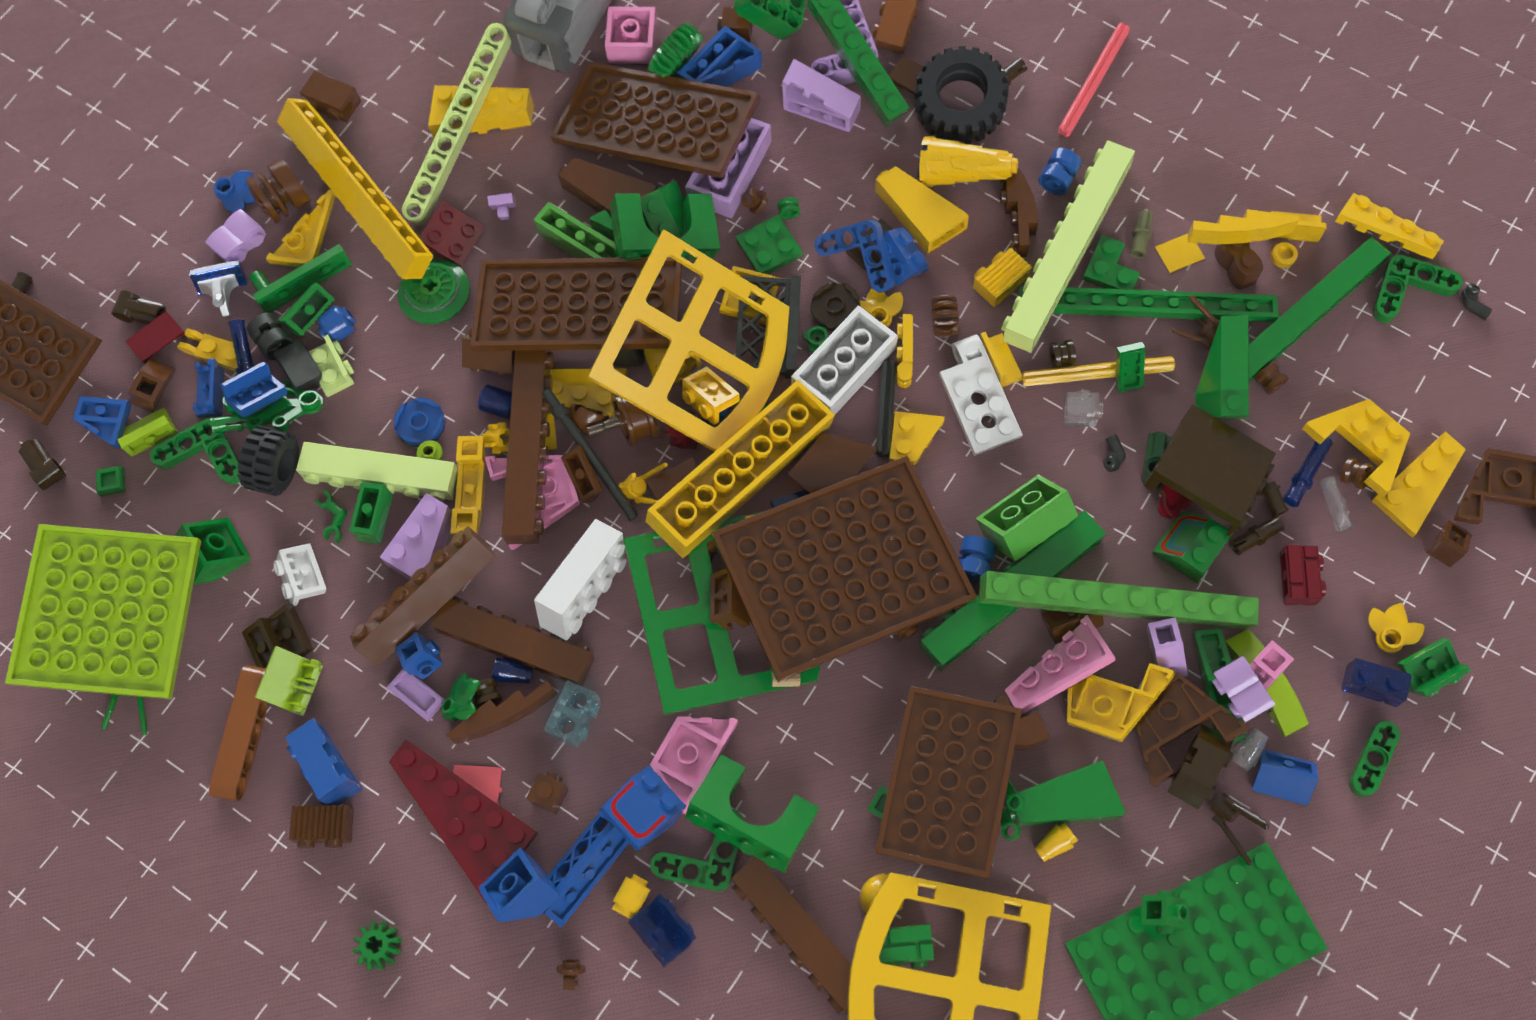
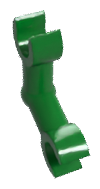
M322 491L328 497L327 501L320 503L315 499V503L321 509H328L334 514L331 525L327 526L323 531V538L328 540L330 534L336 532L334 540L339 543L343 537L340 529L347 516V511L334 501L333 496L329 492Z

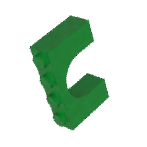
M615 193L610 203V212L617 258H625L627 261L649 257L659 237L653 234L644 222L640 194ZM687 194L682 203L685 235L679 239L714 259L720 250L712 194ZM683 250L681 254L686 260L696 259Z
M721 754L690 800L685 818L690 820L695 826L703 827L714 833L720 840L728 841L739 847L744 853L759 858L769 867L785 873L814 824L819 807L795 794L783 815L776 822L765 826H756L742 821L733 812L730 799L739 787L746 767Z

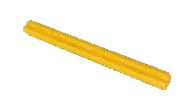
M1174 357L1145 359L1144 374L1173 371L1175 368ZM1116 362L1024 371L1022 373V382L1024 386L1112 378L1116 377Z

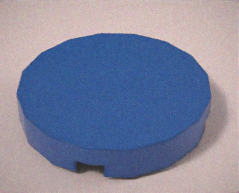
M415 398L413 401L405 402L395 413L393 424L396 434L403 443L411 447H419L425 441H437L444 432L446 420L443 411L436 402L428 398Z

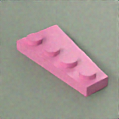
M1088 615L1080 621L1081 624L1073 632H1067L1062 637L1063 641L1052 651L1049 649L1042 655L1043 659L1034 667L1030 666L1005 689L1013 706L1022 709L1021 715L1116 661L1113 653Z

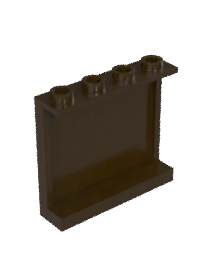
M1192 404L1179 423L1144 486L1154 491L1161 482L1230 523L1231 525L1226 533L1230 537L1236 528L1241 530L1249 518L1246 512L1250 513L1258 500L1254 497L1255 494L1258 496L1266 485V481L1263 478H1267L1274 469L1275 465L1271 462L1276 453Z

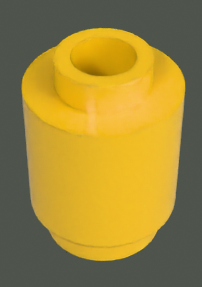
M633 874L631 879L625 877L613 899L615 903L612 909L632 920L634 914L638 915L651 891L646 888L648 882Z

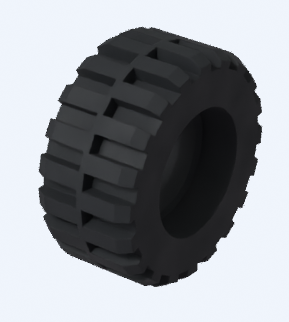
M960 45L956 50H953L952 47L944 49V54L937 52L932 56V62H925L922 66V72L918 74L915 86L916 113H918L919 122L923 126L926 125V131L930 135L935 133L938 139L964 142V144L970 145L973 139L979 142L985 139V133L991 135L996 130V125H1000L1004 112H1006L1009 93L1007 75L1005 71H1001L1002 65L999 61L995 60L993 62L992 55L987 51L984 54L980 53V48L972 47V50L966 49V45ZM968 81L981 89L984 94V100L980 105L971 110L955 111L946 107L940 101L938 94L944 86L951 82Z

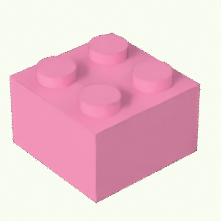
M608 7L605 38L608 64H650L653 55L656 53L658 22L655 7Z

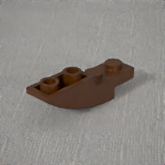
M1018 167L1017 173H1012V177L999 180V183H1004V189L1000 190V204L1005 205V214H1011V226H1015L1016 233H1012V248H1016L1017 254L1020 257H1027L1030 246L1029 235H1036L1039 222L1033 193L1025 176Z

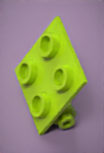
M275 646L255 698L304 716L322 671V662L315 659H306Z

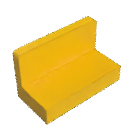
M1271 211L1273 213L1299 216V221L1293 232L1276 237L1278 239L1319 242L1326 230V223L1321 222L1322 216Z
M986 332L980 334V339L1001 386L1005 387L1021 381L1023 375L1008 344L1003 342V334L988 338Z

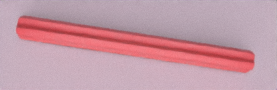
M1120 23L1116 27L1059 126L1058 133L1064 137L1071 135L1129 34L1130 27L1128 25Z

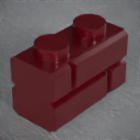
M1285 546L1280 551L1283 603L1285 605H1317L1326 595V582L1321 581L1320 573L1324 568L1323 555H1319L1317 546Z

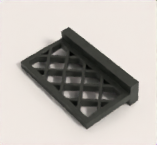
M791 275V279L741 276L771 296L773 295L769 290L772 287L785 286V293L778 300L781 302L784 300V304L789 306L788 339L779 375H785V378L791 379V376L796 372L801 276ZM749 295L748 298L752 299L753 301H756L760 297L757 295L751 297ZM739 300L735 357L740 359L749 351L757 359L750 366L758 368L761 356L753 347L761 340L764 342L765 332L761 333L754 324L762 317L766 319V316L759 312L760 314L750 321L743 314L749 305ZM749 328L759 336L750 344L742 338V334ZM741 343L745 347L743 350H741Z

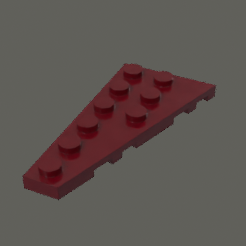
M405 739L389 763L486 903L478 888L519 848L526 851L538 832Z

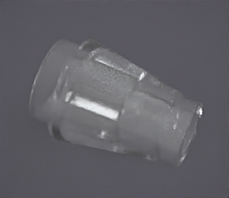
M1254 728L1252 732L1231 750L1234 753L1231 760L1247 771L1252 766L1256 767L1269 737Z

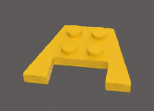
M1370 399L1310 420L1302 428L1319 444L1325 441L1334 431H1337L1373 461L1378 468L1364 482L1382 498L1391 489L1410 436V432Z
M1149 663L1140 689L1091 674L1068 688L1067 723L1071 726L1122 742L1174 678L1175 673L1173 670Z

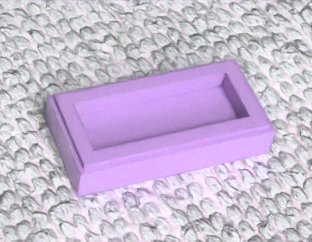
M404 669L386 687L427 722L441 708L445 700L414 674L409 675Z

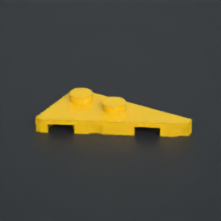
M328 190L326 194L322 195L316 201L317 207L309 215L305 213L294 225L292 231L281 240L283 244L275 253L272 254L270 252L267 255L266 259L269 264L300 267L318 257L336 197L332 190Z

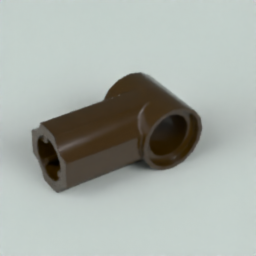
M121 290L111 314L115 318L127 323H132L135 320L149 324L166 312V307L163 304L142 299L132 292Z
M38 439L27 440L21 444L18 452L31 470L29 475L40 489L45 491L67 476L58 462L51 458L41 441Z

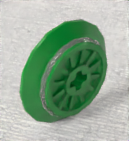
M431 260L422 279H402L397 294L399 306L408 318L420 324L441 323L454 317L465 306L469 298L470 284L467 274L459 265L448 260Z

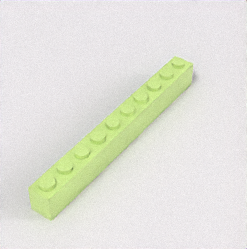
M1107 141L1103 149H1098L1093 161L1095 163L1094 166H1089L1085 173V183L1078 185L1074 194V203L1069 202L1064 213V221H1059L1055 228V238L1048 240L1044 249V258L1037 260L1033 270L1035 273L1033 278H1027L1023 287V296L1016 298L1012 308L1014 313L1011 317L1007 316L1001 329L1005 331L1003 342L1032 353L1131 168L1135 150L1111 141Z

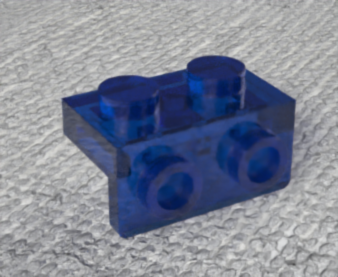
M661 893L628 921V924L663 967H666L685 952L696 939L691 925L681 919L673 903L669 899H665Z

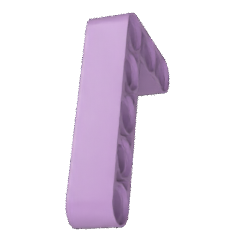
M840 0L878 58V52L859 1ZM838 54L817 59L811 65L813 70L824 74V76L840 85L856 82Z

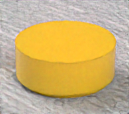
M1281 242L1274 246L1270 258L1275 266L1289 268L1295 263L1298 251L1291 243Z

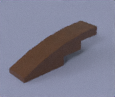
M546 680L527 697H524L517 690L498 707L489 699L468 719L462 721L446 735L454 744L486 736L533 713L558 694Z

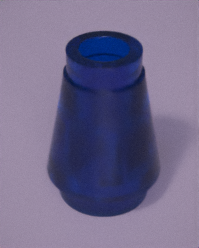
M505 656L503 658L496 657L491 678L497 679L498 683L530 684L533 668Z

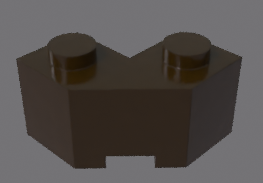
M1202 724L1189 745L1185 759L1176 771V775L1173 776L1167 792L1197 809L1200 808L1204 800L1209 802L1216 791V787L1213 785L1222 767L1226 768L1234 755L1230 751L1233 740L1226 743L1220 733Z

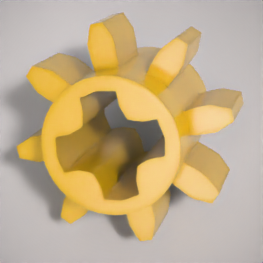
M506 422L488 424L489 430L482 434L485 439L484 447L492 448V454L508 452L509 428H506Z

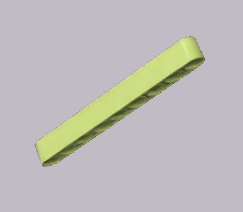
M492 23L485 30L404 201L402 213L413 225L421 226L428 221L510 48L511 38L506 28L500 23ZM497 34L504 35L502 40L493 41ZM493 56V60L490 63H483L485 57ZM478 77L483 78L481 84L472 85L474 79ZM466 99L473 100L470 106L462 107ZM462 121L460 128L452 129L454 122ZM445 143H452L448 151H442V146ZM441 164L439 172L431 173L434 165ZM431 186V191L427 195H421L423 187ZM414 208L421 209L418 216L411 217V211Z

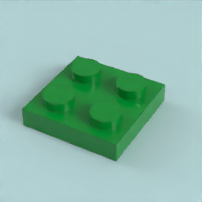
M778 214L735 236L738 246L756 272L768 275L803 256V251Z

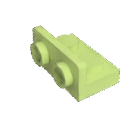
M327 334L323 336L326 343L309 351V354L322 373L320 385L325 395L330 397L355 383L351 377V374L354 373L353 368L348 360L343 361L340 356L344 354L341 345L337 340L332 341Z

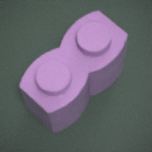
M240 209L233 213L223 226L216 229L207 238L205 243L230 267H233L244 261L249 250L262 244L266 233L256 221Z
M1244 656L1214 672L1216 679L1212 682L1221 695L1227 693L1232 701L1228 706L1237 719L1242 717L1247 722L1275 705Z

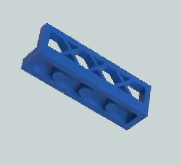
M601 811L548 875L560 896L543 913L561 927H563L629 844L626 838ZM605 821H607L608 824L601 832L598 833V829L602 826V824ZM588 846L584 854L580 855L581 850ZM569 868L567 875L561 878L564 871Z

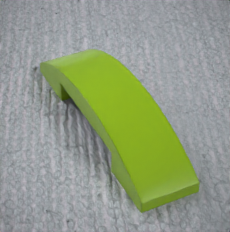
M1249 629L1225 641L1227 649L1234 660L1244 656L1249 665L1265 648ZM1282 673L1266 691L1275 703L1270 708L1271 712L1268 714L1282 736L1286 737L1307 726L1309 723L1294 690L1284 673Z

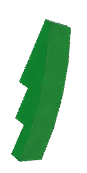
M1221 627L1194 631L1193 637L1204 693L1234 716L1228 706L1232 703L1227 693L1221 695L1212 682L1216 679L1214 672L1231 663ZM1212 723L1213 730L1219 733L1217 728ZM1246 732L1235 738L1233 743L1245 741L1247 738Z

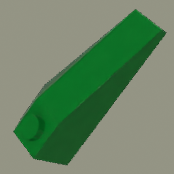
M1248 315L1221 316L1195 394V406L1219 420L1250 419Z

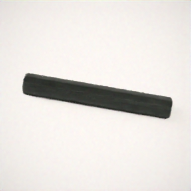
M888 360L883 362L881 373L876 455L879 457H889L891 452L897 364L894 361Z

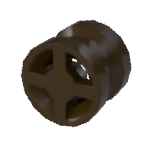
M1071 339L1066 340L1063 344H1058L1057 342L1050 343V358L1054 368L1061 367L1062 364L1066 363L1068 365L1076 364V350Z
M495 678L480 680L481 683L474 694L476 696V708H480L489 699L495 705L500 703L502 696L496 689L498 685Z

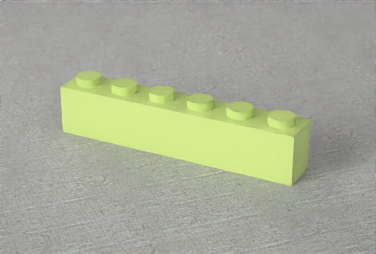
M304 442L296 471L305 482L311 484L326 482L338 488H343L344 485L353 486L357 490L361 488L360 484L362 482L385 485L392 495L394 492L403 493L407 497L419 498V496H424L427 493L443 502L444 499L453 500L458 468L454 462Z

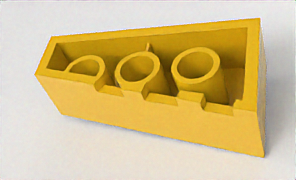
M434 86L428 123L433 139L459 86ZM491 87L469 133L478 132V134L488 133L490 129L500 128V130L531 125L534 103L529 88ZM466 99L462 107L470 106L473 100ZM462 121L454 122L452 129L460 128Z

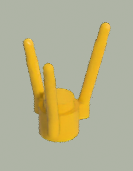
M665 462L639 477H636V473L630 474L624 482L619 483V488H621L627 499H634L636 504L646 503L654 505L658 500L643 497L647 487L645 481L668 467V463Z

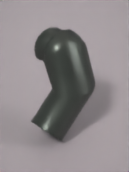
M1473 283L1468 284L1461 293L1464 307L1467 311L1486 320L1493 309L1479 302L1477 295L1480 292V287Z
M1115 434L1105 439L1110 453L1107 458H1104L1103 466L1109 472L1120 469L1126 458V453L1118 435Z

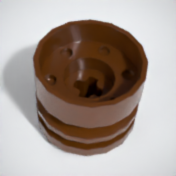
M281 157L267 165L271 175L270 178L267 179L261 172H256L257 177L261 181L259 185L255 183L252 177L245 179L253 199L264 214L273 219L275 223L281 221L275 211L278 208L286 217L289 216L286 203L290 202L296 209H300L311 202L303 186Z

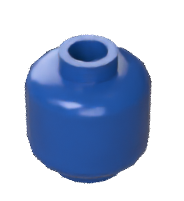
M334 305L318 317L320 327L317 330L322 337L328 334L332 341L337 340L340 343L355 331L354 324L356 320L345 306L340 308Z

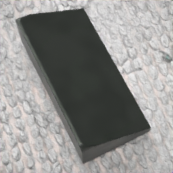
M301 340L273 353L274 358L294 390L318 388L322 373Z

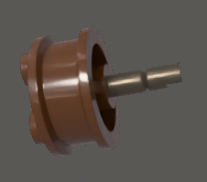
M611 393V400L616 417L586 427L589 436L592 437L620 426L630 447L635 446L638 440L646 437L655 439L656 435L660 434L655 419L653 420L652 415L614 393Z

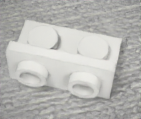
M310 543L279 550L277 559L273 563L274 570L277 576H281L283 582L281 586L282 593L285 599H289L290 604L297 606L299 599L325 594L326 586Z

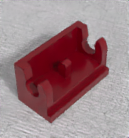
M166 311L125 342L138 358L146 364L150 357L179 336L183 338L186 335Z

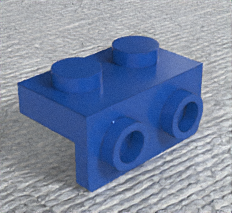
M904 227L889 230L884 234L897 286L902 285L910 277L923 274L930 268L925 256L918 250L911 234ZM874 249L881 260L880 252L877 249Z
M262 362L221 384L226 404L243 418L288 394L286 387L271 375L269 365L266 362Z

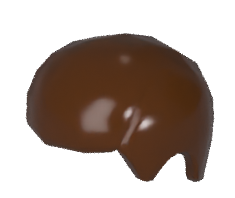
M575 403L569 409V416L580 432L584 434H589L586 427L602 423L610 418V415L604 416L602 411L594 413L585 406Z

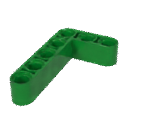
M806 0L734 1V9L740 17L778 39L785 40L802 27Z

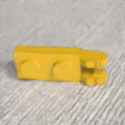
M903 314L902 323H897V339H902V347H897V362L901 363L897 366L896 382L898 387L907 389L912 382V314Z
M189 328L185 331L186 337L200 342L196 348L190 344L179 342L177 346L179 350L193 355L199 360L208 362V359H215L221 367L238 373L242 372L252 352L248 347L205 333L203 335Z

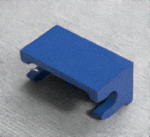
M208 359V366H203L198 361L195 362L198 378L196 403L193 404V411L196 413L197 418L223 416V391L221 384L224 383V369L215 359Z

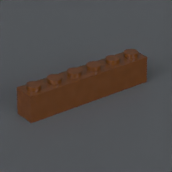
M469 526L463 531L457 532L451 542L444 549L438 550L424 568H419L415 571L408 583L397 588L392 594V598L384 605L378 606L364 624H359L353 630L350 636L353 648L378 667L396 650L397 646L417 631L496 557L490 545Z
M456 596L447 601L435 613L430 626L436 633L582 688L594 661V657L589 651L590 648L581 643L575 642L574 645H571L553 633L547 636L540 633L541 630L533 625L526 624L525 627L516 624L517 621L507 615H501V618L492 615V611L480 605L477 608L468 606L466 600Z
M754 857L731 878L735 884L732 890L742 901L746 898L754 906L750 911L760 923L765 920L773 928L769 933L780 946L785 942L791 949L788 956L799 968L804 965L811 974L807 978L818 991L822 988L826 990L831 996L827 1001L838 1014L843 1010L847 1015L848 989L852 964L763 861Z

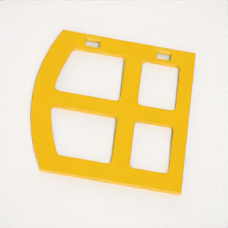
M663 229L587 378L715 452L759 414L770 396L780 373L786 351L789 306ZM683 250L696 258L694 263L681 256ZM667 257H671L701 277V282L681 322L675 321L646 302V298ZM719 289L725 290L766 316L765 339L758 368L750 366L705 339L699 333ZM751 292L763 299L761 304L748 298ZM634 321L641 322L666 337L670 342L648 387L640 385L613 368V363ZM688 353H693L747 386V392L740 402L716 427L710 426L667 399V395Z
M890 872L870 905L856 942L848 989V1020H875L874 988L877 985L949 999L951 1002L949 1020H973L974 1009L977 1005L1015 1012L1018 1015V1020H1038L1051 905ZM918 886L935 889L933 898L917 896ZM904 899L954 908L963 912L960 946L954 977L902 968L880 962L879 955L886 934ZM1004 904L1019 906L1018 916L1004 914ZM989 916L1022 922L1029 926L1023 985L1019 991L987 985L979 981L986 919Z

